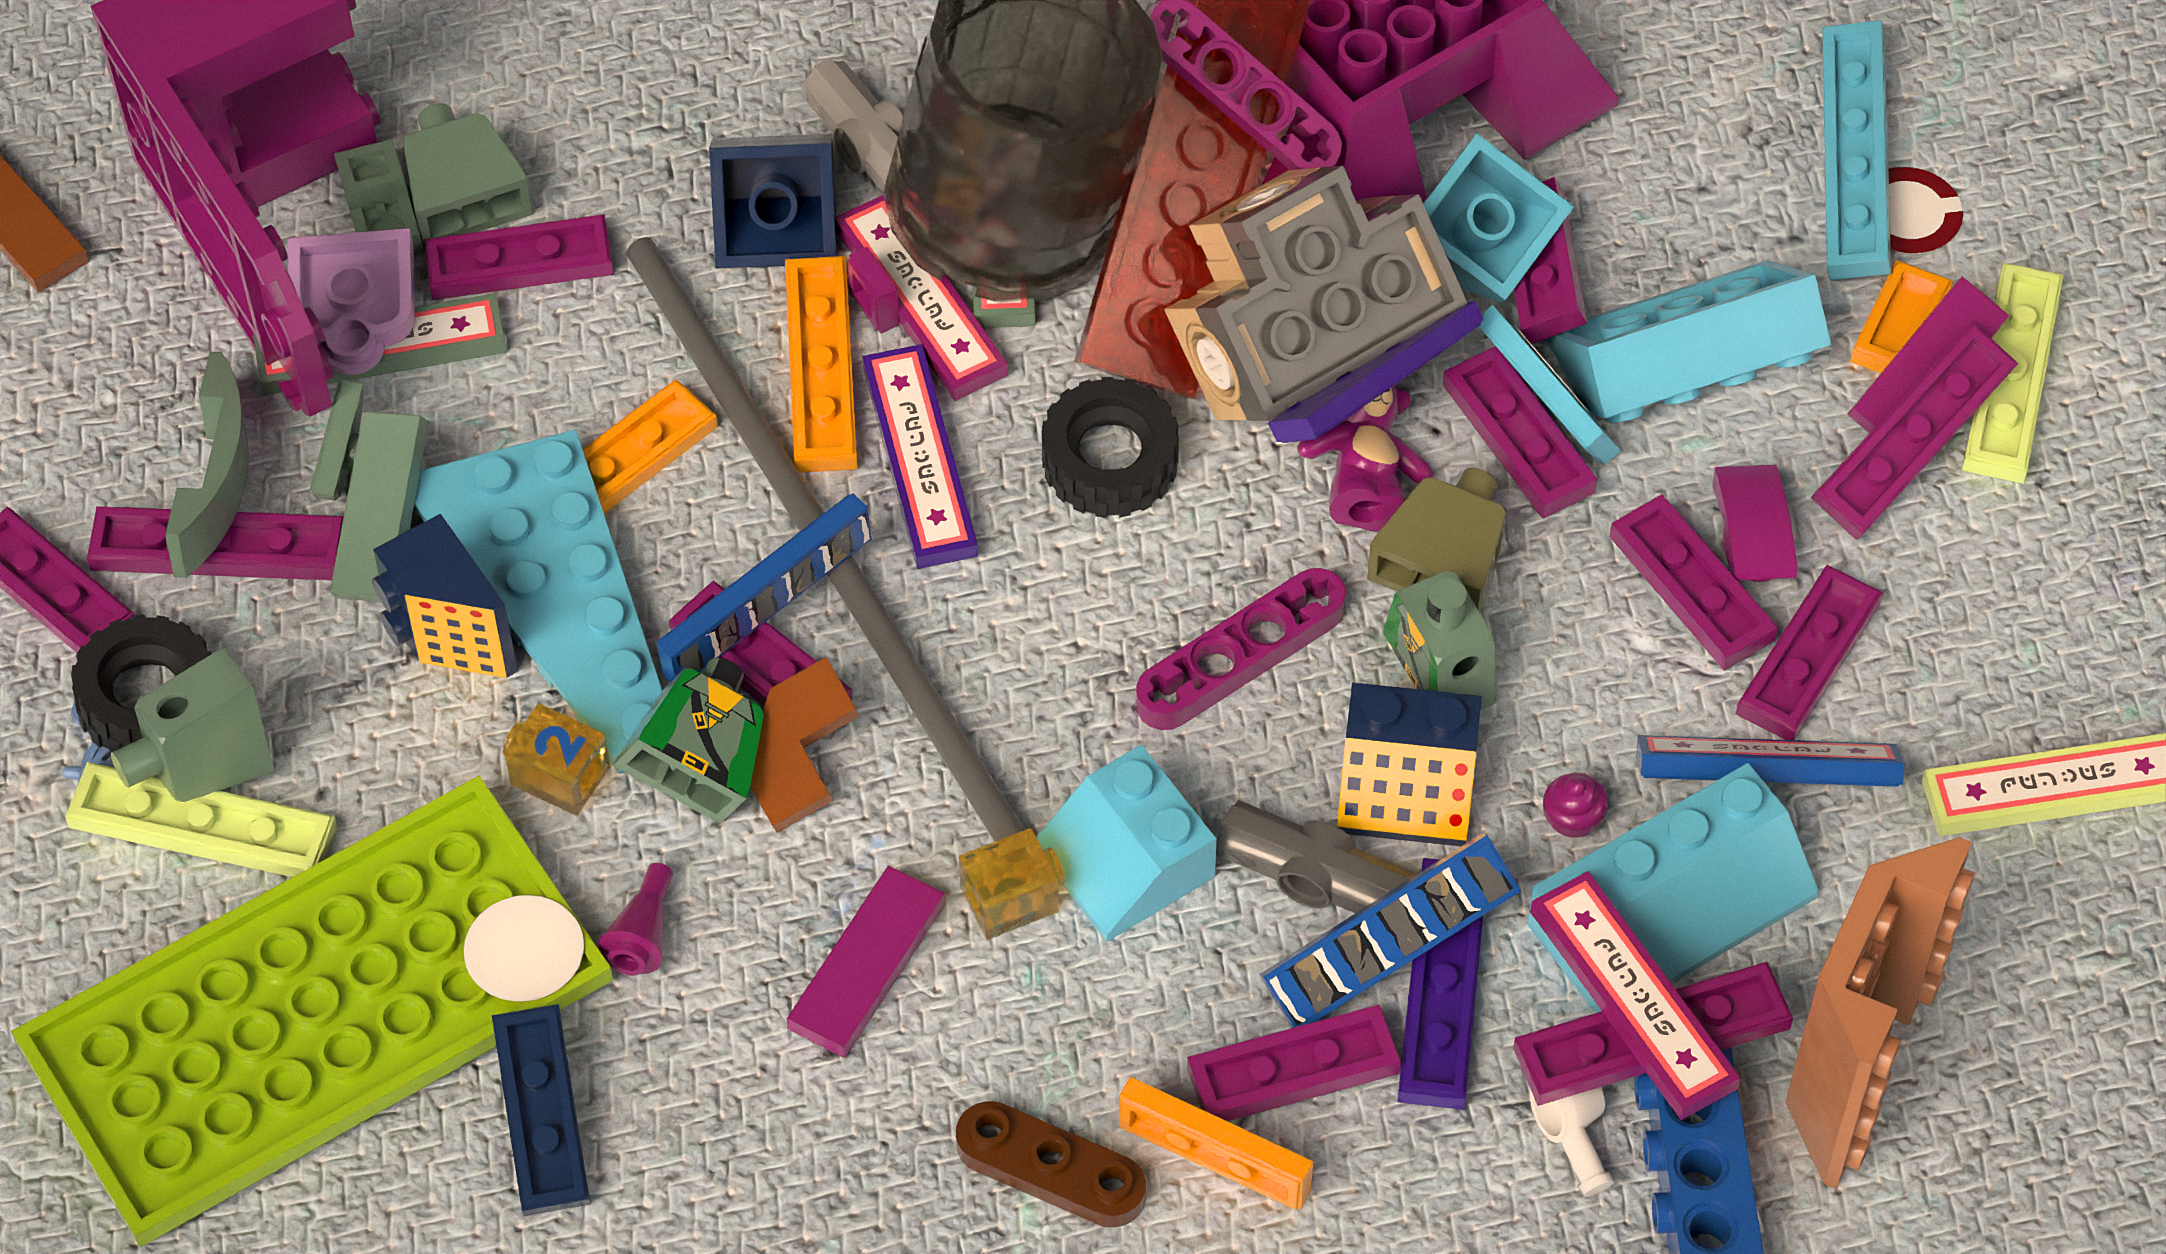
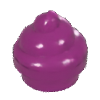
M1573 772L1562 775L1549 784L1544 793L1543 812L1547 821L1558 833L1572 838L1583 837L1595 831L1603 824L1608 812L1609 798L1605 788L1597 779L1585 773Z

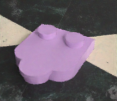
M410 228L288 238V274L295 286L303 308L309 306L322 327L325 341L319 343V345L326 354L332 369L346 375H356L369 371L381 360L384 346H390L402 341L409 335L414 326L413 239Z

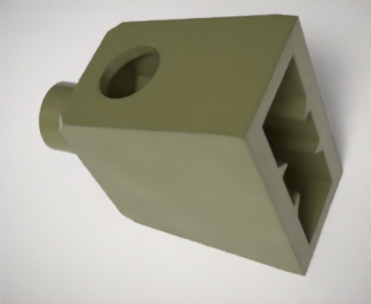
M1478 468L1465 469L1456 486L1433 477L1423 479L1372 540L1369 551L1367 579L1398 592L1402 588L1447 570L1453 571L1458 575L1478 611L1482 614L1501 551L1507 510L1502 505L1491 501L1498 487L1496 480L1489 473Z

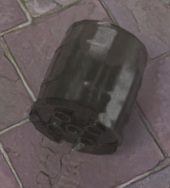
M1136 0L938 1L929 33L921 45L900 133L883 191L891 231L918 267L939 281L945 273L959 283L977 287L975 297L999 303L1033 298L1034 302L1049 301L1087 284L1103 265L1104 258L1117 242L1124 208L1138 169L1143 146L1146 143L1154 110V93L1163 60L1154 23Z

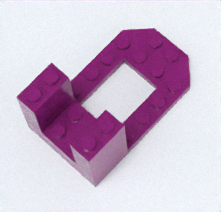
M102 0L91 5L133 160L254 351L253 335H256L265 363L270 365L279 361L290 380L277 382L290 408L295 411L302 409L304 415L310 417L331 407L332 402L326 381L334 378V373L326 354L319 345V343L325 341L324 332L312 309L309 306L303 308L291 277L283 264V261L288 259V255L279 234L272 225L262 228L257 217L260 216L259 206L337 171L338 167L334 153L377 143L374 127L381 124V119L373 100L366 91L360 94L356 92L352 86L354 84L353 75L343 55L339 51L331 55L328 50L355 37L349 11L356 9V1Z

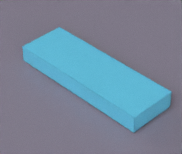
M1493 305L1490 306L1482 314L1484 321L1479 326L1481 330L1583 448L1600 464L1603 462L1606 465L1622 450L1516 328Z

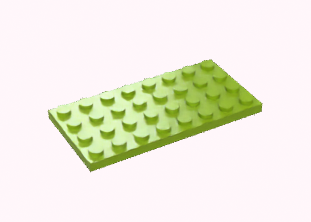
M478 775L13 1029L11 1032L17 1046L139 1247H142L496 1047L492 1015L559 1004V1008L562 1010L613 981L611 967L482 778ZM515 896H540L559 903L577 920L584 940V951L579 968L562 988L546 997L522 1002L497 998L479 987L467 970L464 959V944L467 933L476 918L493 904Z

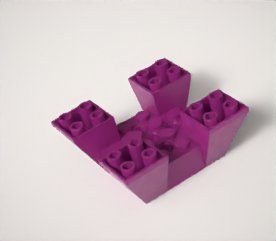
M1187 0L1335 127L1339 133L1342 146L1341 155L1334 166L1344 167L1352 184L1350 189L1356 202L1362 198L1419 194L1422 202L1425 201L1427 196L1409 125L1460 95H1463L1523 160L1613 109L1619 103L1617 94L1542 0ZM1146 11L1121 31V40L1189 115L1212 103L1145 44L1141 34V22ZM1177 13L1167 18L1160 16L1159 19L1165 25L1161 35L1166 41L1178 36L1192 47L1183 53V57L1187 61L1193 50L1207 41L1206 36L1201 34L1200 38L1193 41L1184 36L1178 29L1182 18ZM1211 50L1206 55L1203 69L1207 78L1215 84H1226L1233 74V64L1229 56L1220 50ZM1296 114L1290 126L1299 121V117ZM1289 126L1286 135L1292 133L1305 146L1304 151L1301 153L1304 160L1316 156L1322 157V154L1316 148L1321 140L1317 134L1302 137ZM1274 157L1261 185L1289 169Z

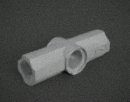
M829 58L814 66L810 75L802 82V96L832 131L836 149L848 168L856 174L865 171L883 194L887 193L902 214L914 216L932 206L937 197L944 192V179L913 144L908 124L900 110L891 101L885 100L879 103L845 61L837 62Z

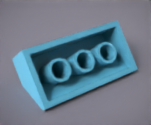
M1770 260L1586 318L1587 324L1547 338L1579 401L1589 412L1607 418V421L1611 423L1637 418L1644 413L1642 406L1663 400L1665 404H1677L1695 399L1700 395L1699 388L1716 382H1720L1722 386L1748 382L1756 377V369L1774 363L1779 368L1806 363L1812 359L1811 351L1831 345L1815 274Z
M1747 763L1533 886L1527 925L1593 1011L1598 1013L1601 1012V1009L1530 913L1532 900L1589 871L1672 984L1817 899L1819 890L1788 811L1750 764Z

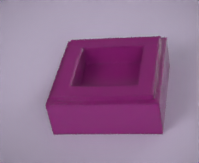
M868 247L850 254L848 260L850 294L876 331L879 330L882 334L898 326L897 288Z

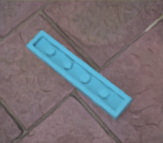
M1882 20L1822 27L1826 252L1830 280L1891 274L1885 33Z

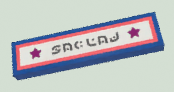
M1637 735L1636 758L1640 774L1644 778L1717 781L1749 763L1763 782L1892 787L1903 785L1905 762L1897 744Z

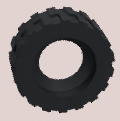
M1101 377V380L1096 381L1088 379L1079 382V386L1072 390L1068 388L1060 394V399L1056 403L1052 402L1047 410V420L1043 421L1042 468H1045V479L1049 487L1053 486L1056 490V496L1063 503L1067 501L1073 505L1074 510L1083 514L1085 511L1095 514V517L1107 518V515H1119L1120 518L1131 516V512L1137 510L1144 511L1152 507V502L1158 498L1162 499L1168 492V485L1170 482L1174 483L1177 475L1179 426L1176 416L1173 417L1171 414V406L1165 399H1160L1157 396V391L1151 387H1143L1137 384L1136 380L1128 378L1117 380L1113 379V377ZM1103 425L1123 426L1131 429L1138 436L1141 443V452L1136 461L1128 467L1109 470L1096 468L1089 465L1080 453L1079 445L1082 437L1088 430Z
M135 615L132 616V619L124 621L118 619L109 623V627L102 631L97 630L89 637L90 641L85 646L80 647L76 654V665H72L71 671L73 696L79 723L84 733L88 731L91 741L101 748L103 746L109 749L111 754V752L143 738L135 710L122 706L113 694V686L120 673L136 666L160 665L168 668L177 676L212 654L211 651H207L206 641L200 634H194L190 626L181 621L176 623L170 621L169 617L157 615V618Z

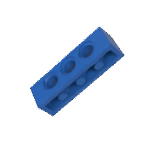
M1732 1047L1721 1050L1735 1070ZM1647 1073L1635 1076L1634 1092L1638 1111L1648 1110L1651 1126L1650 1131L1643 1132L1645 1168L1647 1172L1657 1171L1660 1192L1652 1194L1653 1226L1656 1234L1666 1233L1669 1254H1764L1738 1089L1695 1112L1694 1114L1698 1115L1703 1122L1688 1124L1682 1122L1674 1115L1675 1111ZM1692 1172L1701 1173L1707 1176L1713 1183L1707 1186L1694 1185L1688 1182L1683 1175ZM1700 1234L1710 1235L1718 1239L1723 1246L1716 1249H1707L1699 1246L1692 1237Z

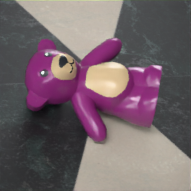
M1395 386L1385 391L1318 439L1300 441L1297 445V452L1300 457L1309 459L1317 458L1330 451H1340L1336 461V472L1331 484L1329 497L1330 516L1336 524L1378 532L1407 499L1406 491L1402 490L1396 476L1397 468L1418 484L1423 479L1434 476L1431 467L1403 440L1389 432L1397 415L1404 413L1411 402L1409 394L1403 390H1396Z

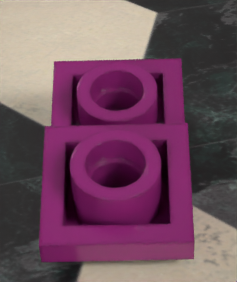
M1777 465L1714 467L1712 488L1724 522L1722 546L1731 574L1736 580L1765 582L1778 578H1796L1797 560L1792 526Z

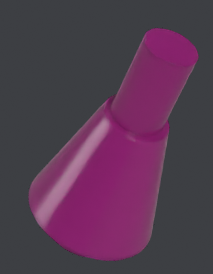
M651 863L648 866L638 894L633 896L599 939L598 949L609 965L619 973L630 976L647 974L657 970L662 963L663 901L673 876V871L665 864Z

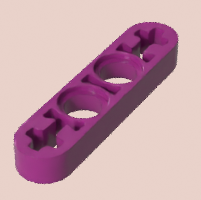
M1162 0L1146 11L1141 22V34L1149 49L1289 170L1332 167L1337 163L1341 155L1342 142L1335 127L1195 5L1187 0ZM1177 13L1182 18L1178 29L1184 36L1193 41L1200 38L1201 34L1206 36L1207 41L1193 50L1187 61L1183 57V53L1192 47L1178 36L1166 41L1161 35L1165 25L1159 19L1160 16L1167 18ZM1211 50H1220L1226 53L1232 61L1233 74L1224 85L1213 83L1205 75L1203 62ZM1258 90H1267L1278 100L1279 115L1270 125L1256 121L1251 114L1250 100ZM1295 114L1299 117V121L1290 127L1302 137L1317 134L1321 140L1316 148L1322 154L1321 158L1316 156L1304 160L1301 153L1304 151L1305 146L1292 133L1282 136L1281 141L1276 137L1278 132L1290 124Z
M1310 568L1302 571L1147 669L1139 677L1136 685V710L1140 719L1149 727L1158 730H1172L1180 727L1335 628L1341 622L1345 612L1346 591L1341 578L1332 571L1323 568ZM1311 594L1316 599L1328 596V606L1323 607L1316 601L1305 606L1306 595ZM1298 613H1299V625L1296 623V620H1295V618H1294V616L1297 615ZM1269 621L1280 626L1284 631V636L1273 643H1261L1251 637L1249 630L1259 622ZM1209 654H1221L1228 657L1234 666L1224 675L1212 676L1203 672L1198 663L1204 656ZM1183 672L1186 673L1187 678H1188V680H1189L1188 682H1186V683H1184V684H1183ZM1159 690L1165 696L1176 692V703L1170 705L1165 699L1154 703L1153 692Z

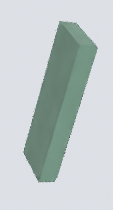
M363 412L330 593L338 599L381 602L372 584V578L379 575L373 549L410 530L429 421L421 415Z

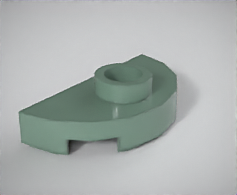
M342 379L341 383L338 382L310 486V491L314 497L336 501L343 491L349 470H353L362 416L364 383Z

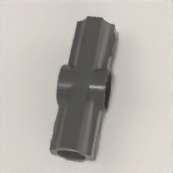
M1240 800L1235 805H1231L1222 822L1216 841L1217 856L1276 880L1277 886L1285 895L1299 904L1311 908H1323L1328 906L1330 902L1353 913H1357L1417 875V873L1356 849V845L1351 837L1332 824L1311 820L1305 822L1304 826H1301Z

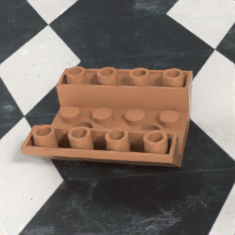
M1960 837L1869 865L1818 976L1785 1103L1823 1184L1837 1189L1846 1167L1859 1171L1874 1134L1872 1130L1883 1104L1881 1100L1892 1075L1890 1070L1902 1041L1890 1035L1894 1021L1897 1020L1909 1025L1919 1003L1931 1007L1946 971L1944 967L1955 942L1953 937L1964 913V902L1976 874L1964 868L1972 842Z

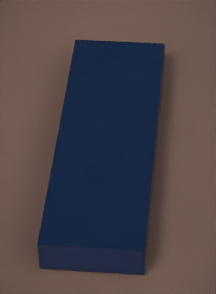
M559 1004L492 1015L523 1216L591 1205Z

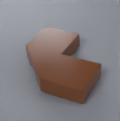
M827 657L770 688L763 709L764 718L750 787L777 833L833 801L804 748L860 716Z

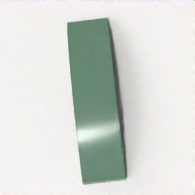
M209 352L199 393L206 438L213 440L202 489L176 488L165 534L173 576L175 578H187L215 550L236 516L246 487L249 450L242 404L236 378L222 352Z

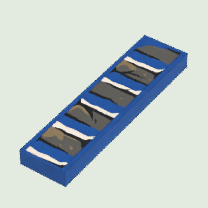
M854 493L848 494L657 641V648L663 676L671 682L684 668H693L698 672L703 671L709 660L720 658L872 540L868 506Z
M1482 833L1259 975L1291 1028L1313 1023L1521 892L1488 835Z

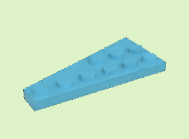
M576 429L420 470L414 509L424 522L441 513L504 602L512 639L518 646L522 645L535 661L538 672L551 688L555 687L575 712V719L613 766L616 757L660 695L662 688ZM613 766L619 774L625 773L619 768Z

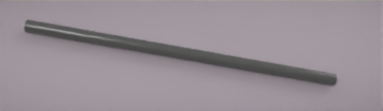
M649 237L634 241L627 249V257L799 531L803 530L824 514V510L654 241ZM853 556L849 557L828 573L827 576L1004 858L1011 859L1023 854L1031 846L1032 839Z

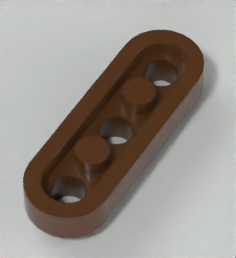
M985 1101L974 1104L963 1112L957 1122L956 1147L958 1155L967 1167L982 1175L1104 1227H1120L1129 1224L1140 1215L1145 1206V1175L1135 1161L1124 1155L1000 1102ZM989 1125L1001 1130L1000 1134L993 1138H985L978 1131L982 1127ZM1046 1152H1055L1062 1159L1056 1164L1049 1165L1041 1162L1039 1157ZM1115 1178L1120 1180L1124 1186L1117 1191H1107L1100 1184L1106 1179Z

